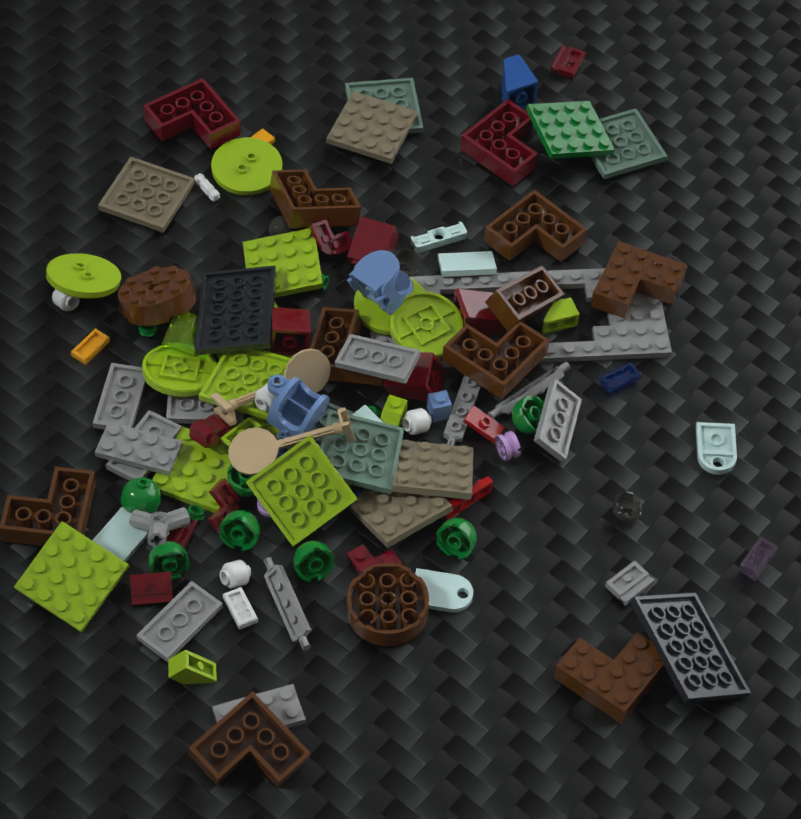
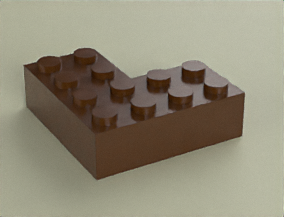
M272 170L269 189L289 228L309 227L326 219L330 227L358 225L361 205L351 188L317 189L307 170Z
M533 190L485 227L484 242L509 261L535 242L562 262L585 244L587 228L536 190Z
M618 241L593 292L591 307L626 318L637 293L673 305L685 279L688 265Z
M323 307L310 349L319 350L327 356L330 363L328 381L382 385L383 378L338 368L335 365V361L349 335L359 336L362 322L360 312L357 309Z
M521 321L514 325L497 343L466 324L443 346L442 361L500 399H503L548 354L550 340Z
M55 467L47 499L7 495L0 523L1 541L44 546L62 521L85 536L96 487L95 471Z
M637 632L614 660L579 638L556 665L554 679L622 724L665 672L666 668L653 643Z
M253 691L188 749L189 756L216 785L249 757L277 788L307 762L311 755L304 745Z

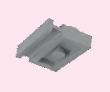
M633 561L608 580L605 587L619 600L621 599L626 606L634 596H639L655 583V579L651 578L649 573L636 561Z

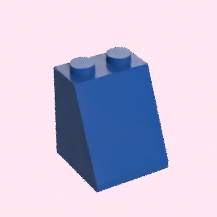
M519 54L504 59L501 81L502 101L505 102L509 99L523 110L526 109L528 104H536L538 80Z

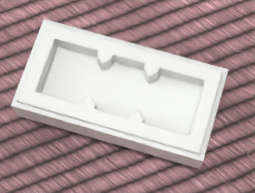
M242 587L223 594V599L239 630L258 623V618Z

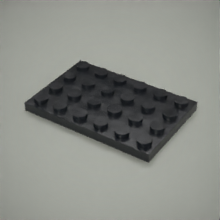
M275 265L203 273L195 341L196 355L271 348L272 311L275 302L277 274Z
M696 593L633 597L630 602L684 703L746 698L751 693Z

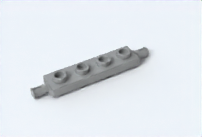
M564 362L560 366L549 370L496 405L494 410L488 412V415L494 419L503 413L507 415L512 414L513 407L519 400L528 395L533 397L544 393L545 389L549 387L550 381L555 378L559 381V379L564 377L563 372L570 369V365Z
M465 375L443 435L448 440L447 444L450 446H454L455 442H462L468 426L463 420L473 405L475 406L481 389V385Z
M267 557L264 559L267 567L264 578L292 642H300L302 649L308 650L311 646L306 637L312 630L283 566L274 565L272 558Z

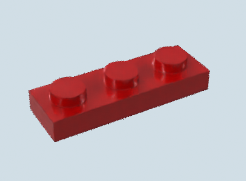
M487 476L483 480L479 479L474 483L471 500L459 498L447 500L452 505L453 511L443 516L446 521L490 493L493 485L490 477Z

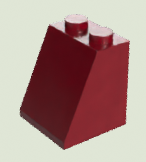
M360 217L347 255L349 262H351L350 264L355 266L364 256L375 251L385 250L392 253L399 238L396 227Z
M455 289L454 305L460 312L464 326L468 324L485 336L506 333L504 326L485 303L493 294L492 292Z
M273 307L270 352L278 355L294 356L301 350L308 349L311 334L310 310Z
M420 352L421 356L406 384L383 379V385L390 395L427 402L428 394L442 391L446 370L433 352Z

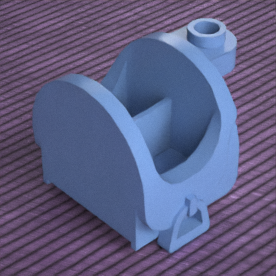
M385 250L375 251L364 256L355 265L354 270L349 274L350 278L347 280L354 291L359 290L364 298H369L389 315H392L402 305L405 297L414 290L412 287L414 284L408 275L399 270L400 265L396 256Z
M273 375L268 380L267 389L276 398L269 409L267 422L280 430L278 437L282 439L312 431L325 414L330 398L325 394L319 395L297 377L288 380L282 375Z

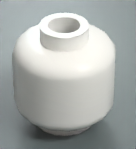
M56 289L52 295L54 304L64 311L74 310L79 305L80 298L64 294Z
M267 384L256 392L255 403L260 410L269 412L276 396L268 391Z
M422 408L407 411L402 418L404 430L411 435L427 432L432 422L430 414Z
M242 560L225 563L222 570H220L221 582L230 589L246 585L251 576L250 567Z

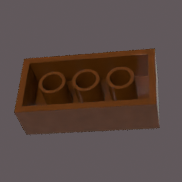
M540 266L497 289L485 303L504 328L509 331L519 321L523 323L550 308L564 293L545 268Z

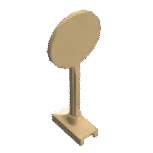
M301 350L287 363L284 377L288 380L297 377L312 391L317 393L328 382L330 363L327 356L319 350ZM258 390L226 401L216 392L210 395L211 399L219 405L214 408V412L232 426L237 423L234 411L238 407L254 401Z
M346 408L337 409L339 422L280 440H276L275 436L268 430L248 428L240 432L232 440L229 447L230 462L238 472L250 476L256 475L278 458L279 449L298 444L309 435L313 439H317L331 434L344 433L348 443L356 442L351 429L353 426Z

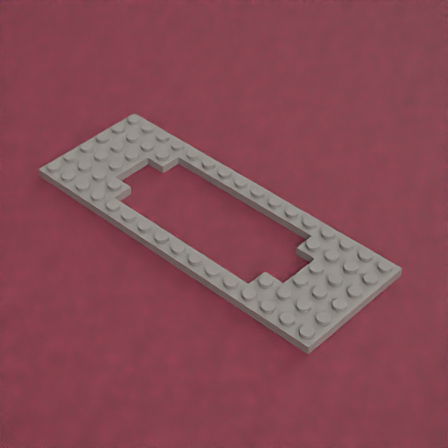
M605 268L554 270L547 272L560 289L585 288L587 302H592L593 292ZM529 272L497 273L496 275L442 277V275L414 276L409 278L418 282L425 291L437 294H454L455 289L495 292L497 289ZM637 293L626 318L607 312L609 326H593L592 334L594 341L549 343L548 354L539 363L671 357L672 351L662 301ZM370 330V339L395 344L391 335H383ZM442 358L438 359L443 367H452L442 361Z

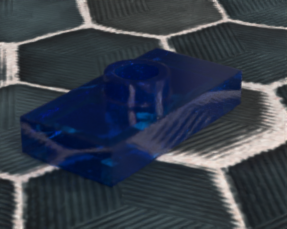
M630 362L601 376L600 382L612 394L640 380L642 375Z

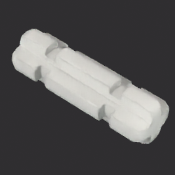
M203 174L195 175L196 184L200 185L199 187L212 201L218 200L220 193L205 179Z

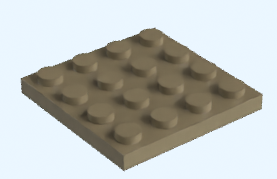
M353 91L328 134L326 143L392 164L417 118V111Z
M130 157L99 203L98 209L164 233L194 186L195 178Z
M402 440L397 469L393 476L392 492L471 500L473 448Z
M366 488L355 491L354 494L358 499L347 507L387 548L453 511L452 505L444 497L400 492L387 494Z

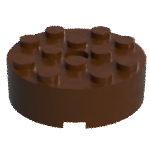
M155 266L149 271L127 278L126 282L119 289L118 299L123 315L129 320V323L149 326L168 322L170 317L177 314L178 316L185 314L195 304L196 293L191 276L186 270L177 268V266L164 268Z
M396 563L372 565L365 568L356 579L354 578L348 588L347 616L349 623L361 638L370 643L381 646H395L406 643L416 637L427 622L429 611V592L421 577H418L406 566Z

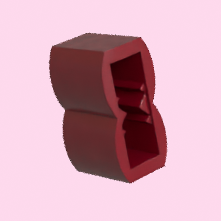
M213 414L206 419H200L192 423L189 437L204 448H211L219 442L222 443L220 438L232 430L235 425L230 426L218 414Z

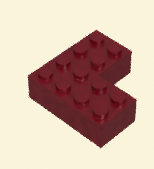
M203 78L143 105L144 120L162 141L193 128L208 147L213 149L241 136L240 120Z
M509 99L462 134L460 150L512 186L533 171L537 164L538 153L521 142L523 138L532 132L533 123L528 113Z

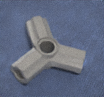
M184 507L168 513L155 512L152 514L134 510L129 519V524L133 528L149 532L148 544L154 548L158 545L166 544L169 531L189 525L190 516Z

